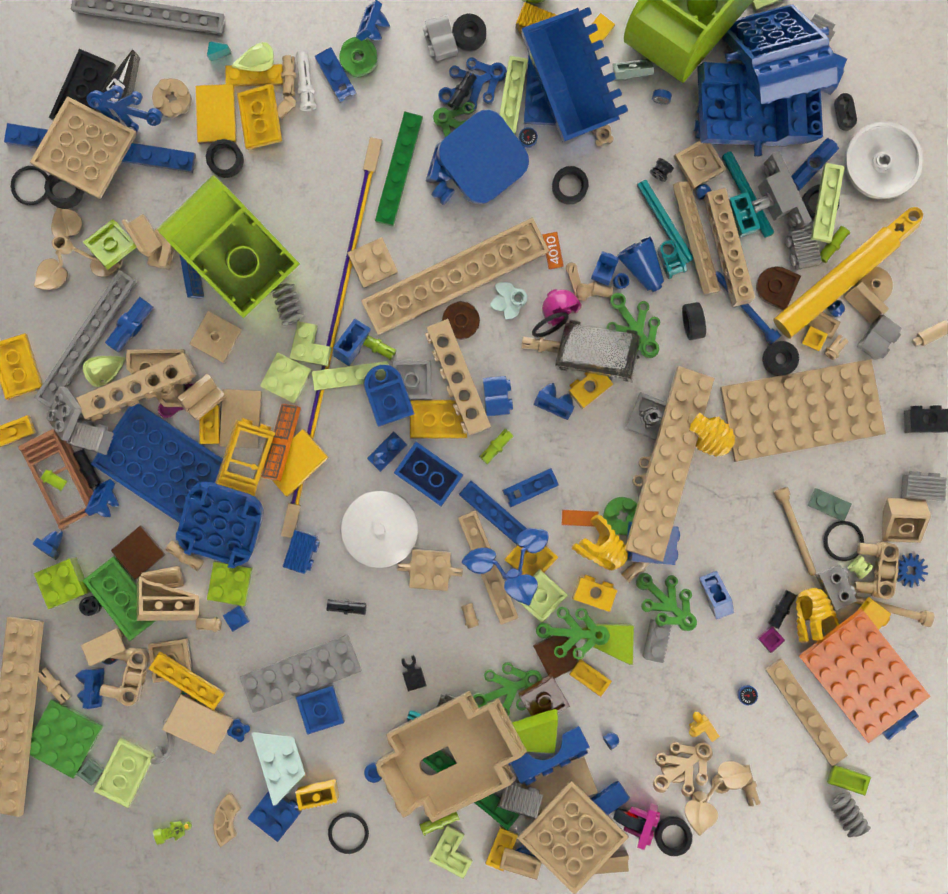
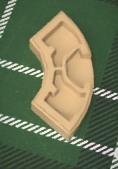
M231 792L222 799L214 817L213 830L220 848L237 836L234 828V818L242 807Z

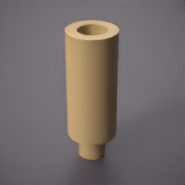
M944 320L916 335L917 338L912 340L915 347L920 344L925 346L947 335L948 322Z

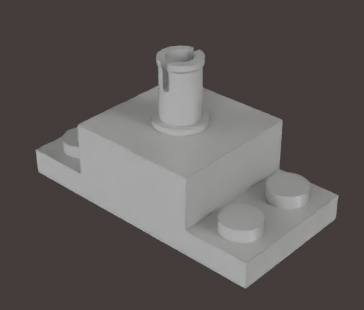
M777 151L764 162V172L768 177L758 186L762 197L751 201L754 211L757 213L768 207L774 221L788 215V223L791 228L795 230L804 228L812 219L780 151Z

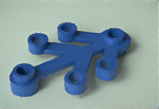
M473 57L467 60L466 66L469 70L474 71L478 69L486 72L481 76L476 75L477 79L470 88L473 91L467 102L475 105L473 112L477 109V100L483 83L490 81L487 92L483 94V102L485 104L493 103L497 83L504 80L507 69L502 63L496 62L488 65L477 61ZM473 61L476 65L471 67L469 62ZM456 65L452 66L449 70V74L453 79L464 78L467 72ZM456 69L459 73L454 75L452 70ZM499 70L501 74L497 76L494 74V71ZM444 87L440 89L438 94L440 102L447 104L455 93V88ZM447 94L450 96V98L448 100L443 99V95ZM490 95L492 99L486 100L485 96ZM466 106V110L468 112L471 111V108Z
M114 85L112 89L104 93L96 90L90 92L87 96V102L92 108L100 110L103 115L120 123L119 118L114 116L109 109L114 110L126 126L134 128L136 132H138L139 126L128 115L145 119L151 126L159 125L163 118L162 112L156 108H151L148 112L128 106L141 103L143 96L138 91H133L131 95L119 101H110L109 99L121 98L124 91L118 85Z

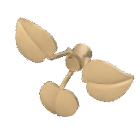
M57 208L52 219L51 231L54 235L52 246L57 250L55 254L58 256L59 262L52 258L43 260L37 268L34 287L42 290H52L62 286L67 279L68 272L62 267L63 260L61 254H69L72 250L92 259L90 263L91 271L99 277H107L116 272L122 265V259L107 270L95 256L75 248L69 239L70 236L77 235L81 230V217L71 209Z
M724 762L718 768V775L721 778L717 780L707 795L703 791L693 792L691 795L692 800L686 804L684 811L690 826L699 836L712 827L718 819V812L715 807L707 803L721 782H724L725 787L731 790L744 787L752 776L749 769L737 762ZM666 764L662 766V774L666 776L677 765ZM685 772L682 773L680 776H678V777H677L675 780H673L672 782H673V783H682V782H684V774H685Z

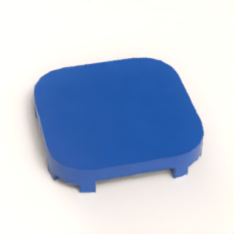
M492 110L477 112L438 144L437 161L439 165L443 166L464 194V198L468 202L475 204H484L493 200L523 176L529 165V156L524 146L504 119Z
M204 481L197 483L190 489L185 498L180 524L176 532V540L184 549L183 553L189 556L195 553L227 563L228 568H235L248 562L254 551L264 509L261 502L248 493L212 482Z

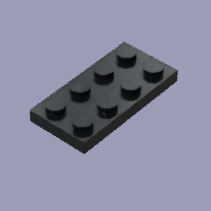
M79 48L49 118L51 120L55 119L67 96L96 111L97 109L92 108L88 104L87 96L90 92L96 90L102 92L105 89L116 65Z

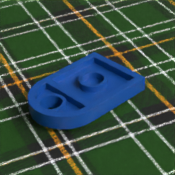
M378 365L367 373L364 382L365 391L378 427L415 415L402 375L397 369L390 365ZM382 369L386 372V377L380 381L376 378V372Z

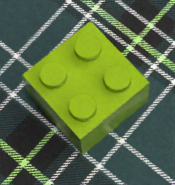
M77 557L69 558L33 573L48 609L58 607L91 593L82 581L85 577Z

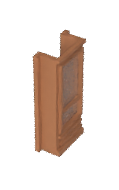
M54 429L18 446L58 524V528L62 531L68 528V525L87 516L88 514L85 512V509L94 490L89 488L83 473H80V467L73 456L74 450L72 446L66 443L65 440H61ZM46 469L49 471L53 470L54 474L68 481L62 491L46 482L44 484L43 480L40 479Z

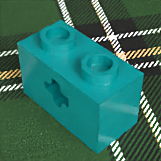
M748 192L729 198L739 238L756 233L760 229V225Z

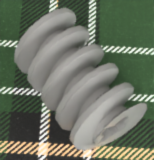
M279 284L273 290L275 292H273L272 296L277 298L275 304L280 305L277 311L282 313L279 318L284 320L281 323L282 326L296 323L304 316V313L297 312L302 307L295 306L299 299H295L293 296L297 292L290 291L295 286L294 284Z
M843 793L833 800L834 804L831 806V810L838 809L835 816H842L839 823H846L843 830H850L847 834L848 837L861 836L871 829L868 826L867 820L863 819L864 815L859 812L860 809L855 805L856 802L851 798L850 793Z

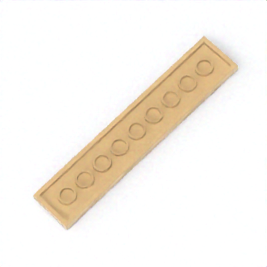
M532 217L361 301L377 334L380 335L549 253V249Z
M681 366L677 367L625 550L660 562L663 561L698 439V435L689 430L699 413L704 416L715 378Z
M7 617L0 677V813L20 817L24 814L44 621Z

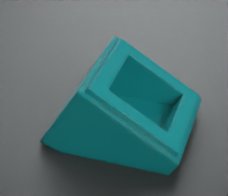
M209 42L207 57L210 61L231 55V50L227 44Z

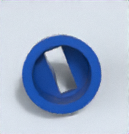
M701 184L696 188V195L699 200H702L706 193L712 190L707 184Z
M619 273L613 279L614 287L617 289L626 288L629 285V277L624 273Z
M836 300L828 307V310L833 316L840 317L845 312V306L841 300Z
M608 733L603 736V740L610 750L619 744L617 734Z

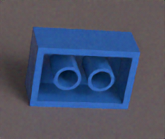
M418 442L414 443L394 472L398 477L440 506L444 504L463 477L462 473Z

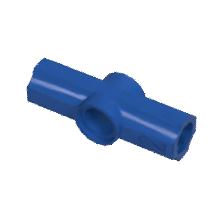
M826 138L792 174L791 177L798 191L839 150L835 141ZM810 161H814L817 164V168L811 167Z
M139 297L130 310L119 318L116 323L117 327L105 343L120 353L130 338L137 335L141 330L142 322L154 307Z

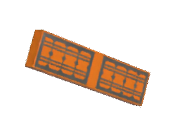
M287 404L281 405L274 429L275 435L261 477L281 481L299 418L300 407Z

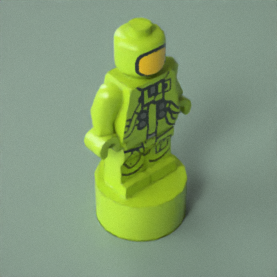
M181 821L170 822L171 827L153 830L156 844L161 845L172 837L175 838V841L185 835V830L191 829L192 824L186 822L183 825Z

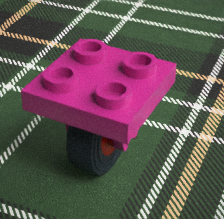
M651 803L648 812L635 807H631L630 810L618 808L614 813L613 819L624 826L625 832L639 837L637 848L645 850L646 845H651L654 836L652 827H657L660 812H658V805Z

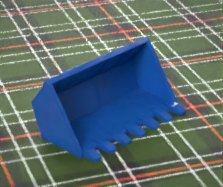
M590 7L580 11L579 8L521 29V35L538 80L527 85L526 90L531 91L540 86L542 92L533 95L530 100L534 102L544 97L562 142L620 120L619 115L628 112L626 105L616 108L613 99L622 96L621 90L618 88L610 92L607 83L616 80L614 72L604 76L601 67L610 63L609 57L605 56L597 59L595 51L604 47L603 41L598 40L591 43L589 38L590 34L598 31L597 25L592 24L585 27L583 22L584 18L592 14Z

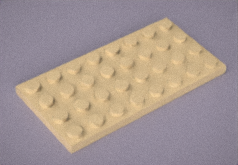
M872 359L720 387L726 421L729 427L733 429L735 435V444L732 448L734 462L886 434Z

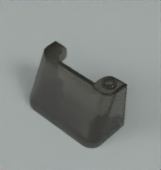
M575 320L565 323L555 362L557 370L567 371L570 368L574 372H586L613 377L614 379H617L618 376L619 379H623L625 382L633 383L641 336L637 335V331L626 330V332L585 326L580 325L581 322Z

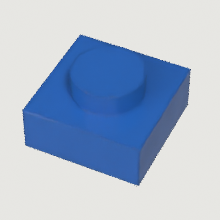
M240 605L223 615L232 632L250 622Z

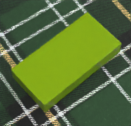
M834 765L831 767L827 783L865 796L871 777Z

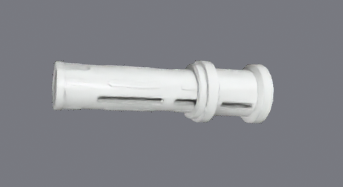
M298 51L296 52L300 83L298 94L301 100L299 109L302 111H312L316 109L313 97L315 89L311 86L308 52Z

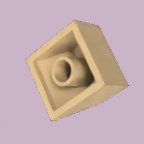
M887 498L883 509L882 540L921 543L931 518L926 500Z

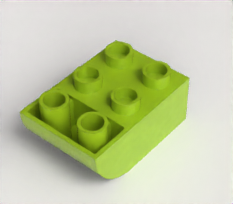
M638 0L625 28L624 43L684 83L754 0Z
M214 175L157 228L169 244L242 318L247 316L300 265L242 202Z

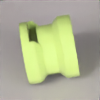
M862 555L857 556L848 566L851 572L854 571L858 579L864 578L873 568V565L867 563Z

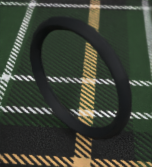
M35 166L22 167L15 172L11 179V192L18 202L25 205H37L47 198L46 193L36 201H25L15 191L16 178L26 170H36L45 179L48 178V175L45 171Z
M560 312L543 319L533 328L532 335L534 337H544L557 331L568 321V314ZM558 317H565L555 327L542 333H536L545 323Z
M838 521L826 530L823 541L824 547L832 558L838 561H850L859 555L857 551L849 557L836 556L828 546L829 533L836 526L848 525L858 532L860 543H864V537L859 527L854 523Z
M343 813L331 822L328 829V837L334 849L344 854H352L360 851L365 846L369 837V830L366 822L359 815ZM344 817L356 818L364 827V840L355 849H342L333 840L332 829L335 823Z

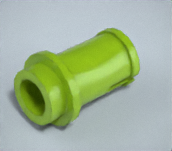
M48 469L40 478L44 484L46 482L59 491H62L68 482L54 474L53 470L49 471Z

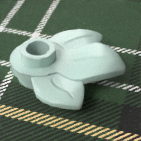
M508 282L495 284L499 295L492 300L490 306L496 311H504L505 319L515 318L519 314L520 307H523L527 302L526 292L519 288L515 289ZM520 295L522 299L517 302L514 297Z

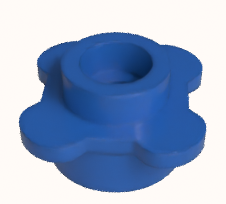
M235 719L232 727L227 730V734L238 742H242L245 734L250 731V726L241 723L240 719Z

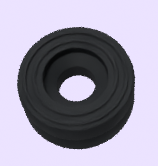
M468 13L456 19L452 27V33L457 47L464 51H475L484 44L486 25L479 16ZM472 28L475 34L472 37H467L464 35L465 29Z
M775 342L765 349L762 357L763 365L774 376L788 375L799 364L798 350L789 342ZM782 353L785 355L786 361L784 364H779L776 361L777 354Z

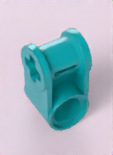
M671 240L663 242L658 247L657 253L667 278L671 279L672 276L680 272H687L685 261L681 257L676 243ZM664 246L671 248L672 252L670 255L663 252Z

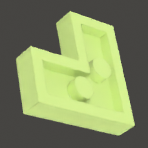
M297 322L290 359L328 366L331 347L314 344L317 325Z
M447 825L429 861L464 879L472 863L471 858L456 851L464 837V833Z

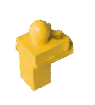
M693 713L694 721L689 724V734L691 737H697L703 732L706 733L711 742L720 737L705 714Z

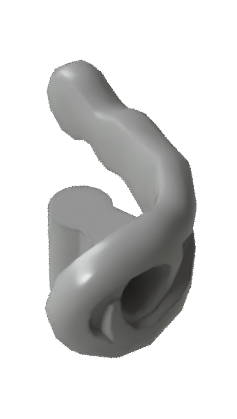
M166 732L168 748L165 754L160 746L153 750L156 758L150 760L151 764H160L169 758L174 746L172 734Z

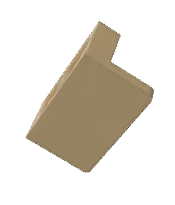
M144 214L131 222L126 219L122 220L124 227L140 253L150 257L162 249L163 244Z
M156 228L155 232L163 246L162 249L148 257L147 264L170 270L175 249Z
M862 281L844 296L869 323H872L881 314H885L889 310Z
M206 374L177 398L184 410L194 419L199 420L224 400L226 395L217 388L212 377Z
M114 629L81 645L89 666H93L125 651V646L121 639L125 635L120 629Z
M615 851L595 874L629 872V855L627 851Z

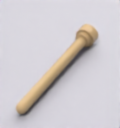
M781 488L773 492L774 496L783 505L809 575L813 576L816 574V570L789 502V495H791L789 488Z
M855 596L857 601L854 603L862 605L867 598ZM876 601L890 613L918 620L922 626L931 627L934 622L933 612L921 611L918 613Z

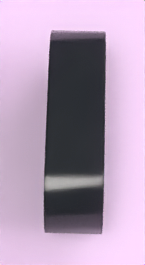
M842 93L835 99L834 107L839 128L848 131L856 125L857 115L853 97L848 93ZM842 99H844L845 102H848L845 108L844 104H840V101ZM846 115L847 119L852 121L849 125L843 122L846 119Z

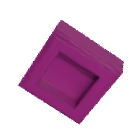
M770 626L757 638L770 653L785 641L773 626Z

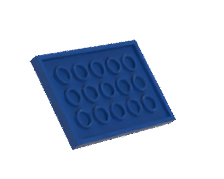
M139 403L128 407L112 431L114 436L107 451L108 454L97 453L91 462V465L180 523L188 492L197 483L204 481L215 483L223 458Z

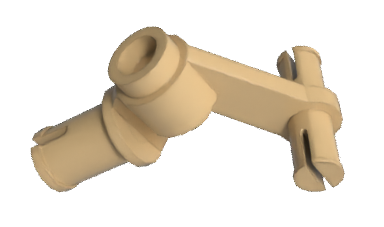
M573 262L566 265V271L578 300L586 301L587 298L594 295L611 298L612 286L597 284L596 281L590 284L581 283L577 265Z

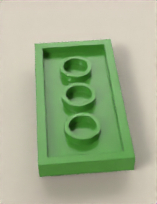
M115 556L82 580L129 641H132L156 622L137 621V584Z

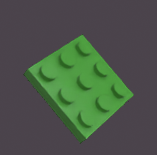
M51 699L32 733L30 755L74 779L103 726L68 706L61 705L57 700Z

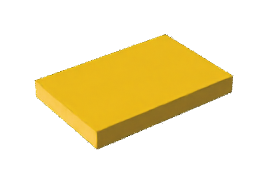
M234 84L196 86L197 142L199 144L213 143L221 139L236 142Z
M267 84L237 93L245 148L251 150L281 142L282 136L274 85Z
M26 333L0 341V384L6 400L39 390L43 385Z
M410 400L415 415L410 416V439L467 438V433H464L461 422L464 421L462 415H457L453 406L456 404V400Z
M302 429L292 439L281 481H272L288 497L329 457L311 436Z

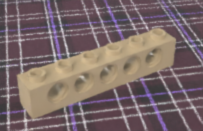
M726 188L707 192L704 197V203L732 307L751 303L755 299Z
M446 319L426 327L428 332L425 335L428 343H433L435 348L432 351L435 361H440L442 368L439 369L443 380L447 378L450 385L446 387L450 398L454 396L456 404L453 405L457 415L461 414L464 420L461 422L464 433L468 432L471 436L491 428L449 320ZM441 338L448 340V345L444 348L437 345L438 340ZM447 356H453L456 359L453 365L445 364L444 361ZM459 373L462 375L463 379L460 383L452 381L454 374ZM462 391H467L470 394V398L467 401L459 399V394ZM467 410H476V418L468 419L466 417Z
M182 353L76 397L82 408L81 411L84 419L95 422L103 419V415L109 412L110 414L120 412L121 407L126 405L131 407L139 404L138 400L154 398L157 396L156 393L162 390L164 392L173 390L175 388L174 385L190 383L193 381L192 378L197 375L189 356ZM172 369H176L177 375L171 379L169 373ZM158 376L159 383L153 386L152 379ZM136 384H140L141 391L136 394L134 387ZM119 391H122L123 398L118 401L116 395ZM101 399L105 400V406L103 408L99 407V401Z

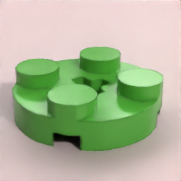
M352 37L346 40L341 47L339 54L340 63L343 69L351 74V76H365L373 71L377 65L376 48L368 39L361 41L356 37ZM357 52L359 55H364L360 61L354 60L355 53Z
M617 497L606 505L603 518L607 520V524L611 525V529L615 530V534L627 535L628 522H633L637 503L631 498ZM619 511L627 513L628 516L625 517V521H622V519L618 520Z

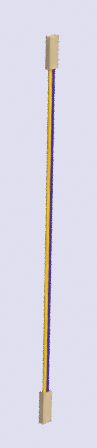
M373 137L369 139L363 166L365 174L347 252L356 249L372 174L376 172L382 139ZM346 255L326 345L331 347L328 366L322 365L321 370L329 369L352 267L348 255ZM317 390L307 430L312 439L314 438L324 390ZM303 483L293 492L292 501L288 503L281 536L292 538L294 530H296L301 509L299 501Z

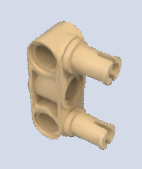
M877 542L876 544L858 543L857 553L873 555L876 561L874 564V580L872 582L854 581L853 587L855 591L871 594V596L877 598H892L895 594L898 576V547L888 542ZM890 546L892 552L889 556H885L884 550ZM883 585H887L888 588L885 594L880 593V588Z
M143 648L125 649V651L110 657L127 663L122 678V686L114 687L102 684L100 696L115 698L116 701L125 706H131L139 700L149 662V653ZM136 653L143 656L142 663L135 660ZM127 691L134 694V700H129L126 697Z

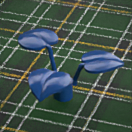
M536 528L520 532L517 536V544L523 548L521 550L518 570L510 569L507 574L495 560V551L489 548L472 550L463 558L462 564L468 570L477 574L487 573L493 568V564L496 565L503 579L507 580L504 584L506 593L516 601L529 606L537 591L538 583L531 575H521L524 554L526 550L530 553H537L544 549L547 545L549 534L544 529Z

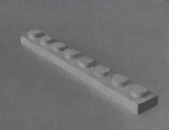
M72 0L71 10L77 13L222 35L225 16L222 13L138 0Z
M120 270L117 272L35 395V399L51 408L59 387L68 386L137 282Z

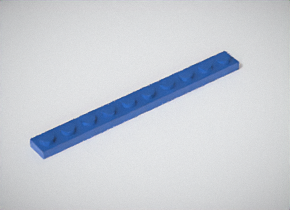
M7 123L4 142L6 144L38 148L48 129ZM132 143L122 162L193 173L196 154L194 152Z

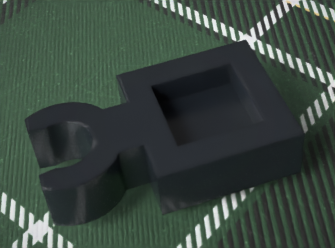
M414 655L411 656L413 661L411 664H407L405 658L401 660L403 667L407 668V671L402 674L408 692L427 686L422 668H415L416 657Z

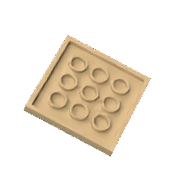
M67 96L30 163L101 199L134 141L137 132Z
M571 780L517 839L573 894H576L629 836Z

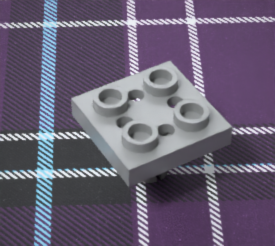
M59 387L57 394L54 396L53 404L47 413V420L60 439L65 441L69 440L77 420H86L82 414V408L67 387Z
M640 392L626 428L656 440L667 402Z

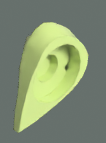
M258 43L232 64V67L248 71H266L274 63L273 49L268 43Z
M97 356L89 358L83 364L85 378L94 387L108 385L121 370L126 357Z

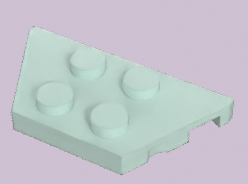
M254 732L251 733L272 804L276 806L306 774L294 737Z

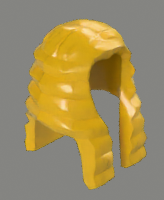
M699 413L690 425L689 430L698 435L696 448L703 453L714 455L715 457L724 456L731 451L735 444L733 429L720 417L707 418Z
M601 515L592 517L590 523L599 533L596 545L584 538L579 542V545L577 543L572 545V550L576 551L583 558L593 560L594 563H598L599 566H603L605 569L616 570L623 566L628 559V551L625 550L626 545L615 534V530L611 529V525L607 524L606 519Z
M806 589L797 596L796 615L798 618L796 622L799 642L801 643L809 641L805 624L807 620H810L811 635L814 641L823 639L822 628L826 635L840 625L836 612L830 604L831 600L828 598V594H825L821 589Z

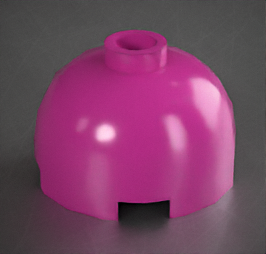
M554 289L547 294V298L542 305V313L544 318L560 312H565L569 315L574 311L576 314L582 305L571 291H557V289ZM558 317L547 323H551L554 326L559 324L565 317Z

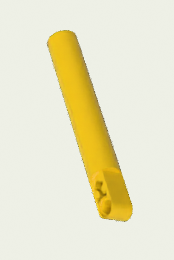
M911 207L889 226L882 227L776 316L773 321L780 332L791 339L897 250L901 245L900 243L920 226L923 219L922 210L918 207ZM908 217H915L917 221H911Z

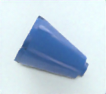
M651 236L642 239L637 244L630 245L617 255L619 260L647 291L655 292L662 288L661 284L664 282Z

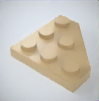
M126 350V369L131 374H134L185 353V350ZM172 369L169 373L171 379L177 375L176 369ZM158 376L152 379L153 386L159 383ZM179 383L174 385L175 388L168 392L162 390L156 393V398L164 407H182L177 397L185 392V384Z

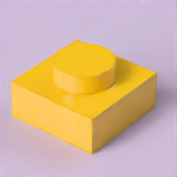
M810 326L802 344L820 351L828 334Z

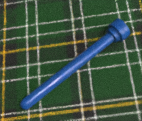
M716 271L718 282L728 292L724 276L721 272ZM749 304L740 305L763 331L766 338L765 341L769 345L782 336L777 330L770 329Z

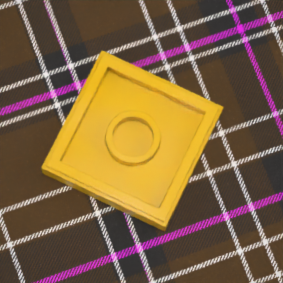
M518 545L504 559L517 570L523 548ZM547 546L537 553H530L526 550L521 575L534 576L539 569L545 573L558 556Z

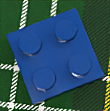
M334 685L296 697L307 735L345 722Z

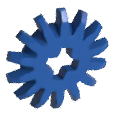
M909 553V558L903 554L904 560H898V575L900 578L897 581L904 580L902 585L906 586L909 583L910 588H913L914 582L917 586H920L918 580L920 579L925 582L922 575H928L927 572H923V569L928 568V565L922 566L925 559L918 561V554H916L915 558H913L912 553ZM908 566H915V575H908L906 573L908 572Z

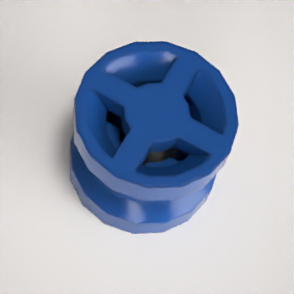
M442 181L431 195L434 198H438L442 205H445L453 196L455 190L449 188L447 183Z

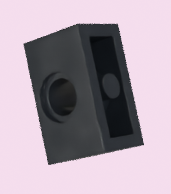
M942 405L930 406V409H923V406H910L911 409L904 410L905 433L948 432V409H942ZM925 414L929 416L928 424L923 420Z

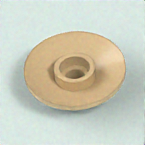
M875 267L860 280L882 302L888 299L892 293V278L886 270L880 267ZM874 281H877L879 284L877 288L873 286Z

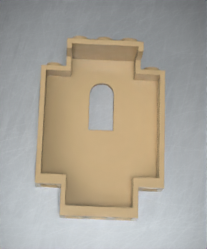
M469 690L386 734L388 744L394 751L380 758L375 765L379 776L383 778L386 784L387 792L393 797L396 809L401 813L402 817L410 815L416 808L423 805L426 816L433 823L510 786L516 780V777L508 763L521 758L527 750L499 698L479 708ZM448 746L457 763L434 775L425 774L421 769L422 759Z

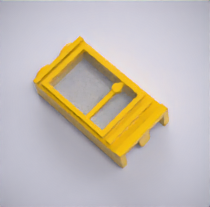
M242 418L240 421L236 419L215 484L255 496L275 432L271 430V426L261 423L260 426L252 424V420Z

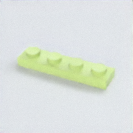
M509 56L500 116L516 135L528 59Z
M825 163L823 166L811 234L812 240L832 242L845 166Z
M388 361L312 371L314 391L364 384L365 377L372 368L378 365H388ZM382 369L378 370L376 378L380 381L385 379L386 372Z

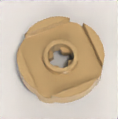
M161 79L152 93L153 105L165 117L176 118L178 115L186 113L191 106L192 98L189 89L178 79ZM174 94L177 99L176 101L172 100L170 103L167 97Z

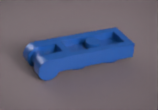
M331 47L315 55L317 63L339 102L344 101L345 97L357 94ZM345 85L346 89L340 91L339 88Z
M552 468L502 491L504 495H507L509 499L508 504L511 508L555 488L559 484ZM519 489L521 497L516 498L514 491Z

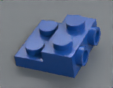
M268 791L247 819L278 842L302 810H299L297 801L294 799L290 800L286 796L276 806H273Z

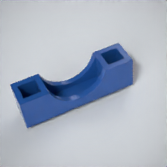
M578 726L562 735V746L553 758L538 760L526 753L521 758L513 761L511 765L521 784L525 783L527 786L537 781L535 777L541 774L545 777L553 773V768L559 765L561 768L571 763L570 759L576 756L578 759L589 754L590 746Z

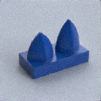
M378 0L372 2L365 9L356 34V38L361 41L366 38L372 40L382 39L375 24L381 27H390L387 18L380 11L382 3Z
M438 144L435 146L425 180L430 183L446 182L451 179L443 166H440L437 161Z
M554 383L546 385L539 391L533 404L566 420L569 419L575 407L573 406L570 394H565L559 399L556 398Z
M393 431L367 459L381 472L408 444Z
M111 479L96 485L85 509L89 516L97 513L103 517H111L107 504L115 507L119 506L118 500L112 491L115 483Z
M54 531L42 540L36 538L33 545L56 560L60 555L57 549L61 543L63 532L57 533V531Z
M90 668L78 672L75 676L84 684V690L80 691L77 697L83 703V708L101 707L102 696L99 694L104 680V668Z

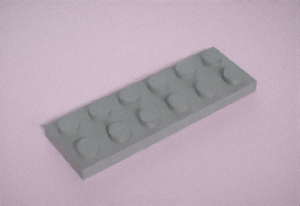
M346 635L239 678L252 712L255 713L362 670L350 638Z

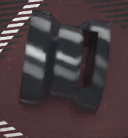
M658 158L656 166L652 167L649 172L656 179L665 182L668 178V173H671L674 167L666 160Z
M95 596L85 597L79 603V610L85 616L95 615L102 609V605Z

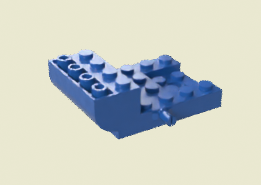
M794 4L739 18L722 37L724 42L733 51L725 54L726 62L738 59L745 64L748 89L761 104H769L781 98H791L793 95L800 93H809L818 88H828L838 83L835 55L829 46V38L826 36L829 35V28L819 29Z
M703 62L697 66L701 143L754 145V156L759 157L762 156V146L786 147L788 145L814 142L823 137L821 88L805 94H796L791 98L777 99L769 104H761L748 89L745 64ZM715 100L721 103V109L715 106Z

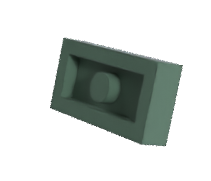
M649 59L614 63L613 72L616 80H627L631 77L653 75L654 67Z
M815 488L807 506L838 520L845 521L852 504Z

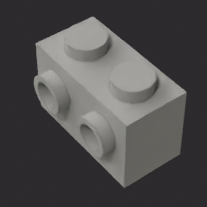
M841 565L815 574L822 591L828 594L833 610H838L857 601L855 598L857 593L854 587L849 585L847 580L849 578L848 573Z

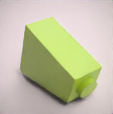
M595 623L597 626L606 627L609 630L610 638L606 644H596L594 648L629 665H633L634 626L632 624ZM587 625L586 628H582L583 630H590ZM598 632L597 638L601 639L603 635L601 632ZM582 638V639H585V642H587L590 638Z
M557 709L512 722L527 752L555 753L558 726Z

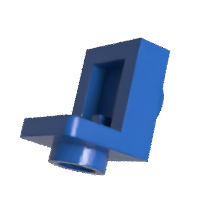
M602 251L591 279L609 286L619 258L611 253Z

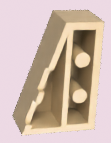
M142 577L138 578L137 621H186L197 619L199 615L198 595L176 588H169L158 582L147 581Z

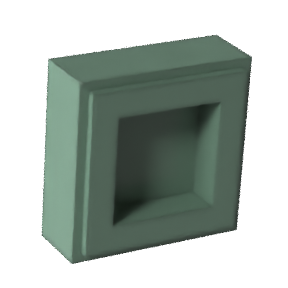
M89 758L77 775L92 786L103 773L104 768Z

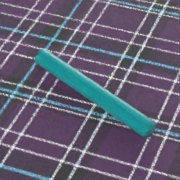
M729 151L723 154L722 159L740 193L748 192L751 201L757 200L733 153ZM760 210L755 213L763 236L767 238L773 235L774 230L764 211Z
M643 180L637 184L638 189L668 238L676 243L685 264L691 262L694 259L692 253L648 181Z

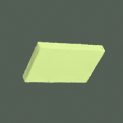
M120 738L94 792L129 808L151 764L150 760L155 756L154 753Z

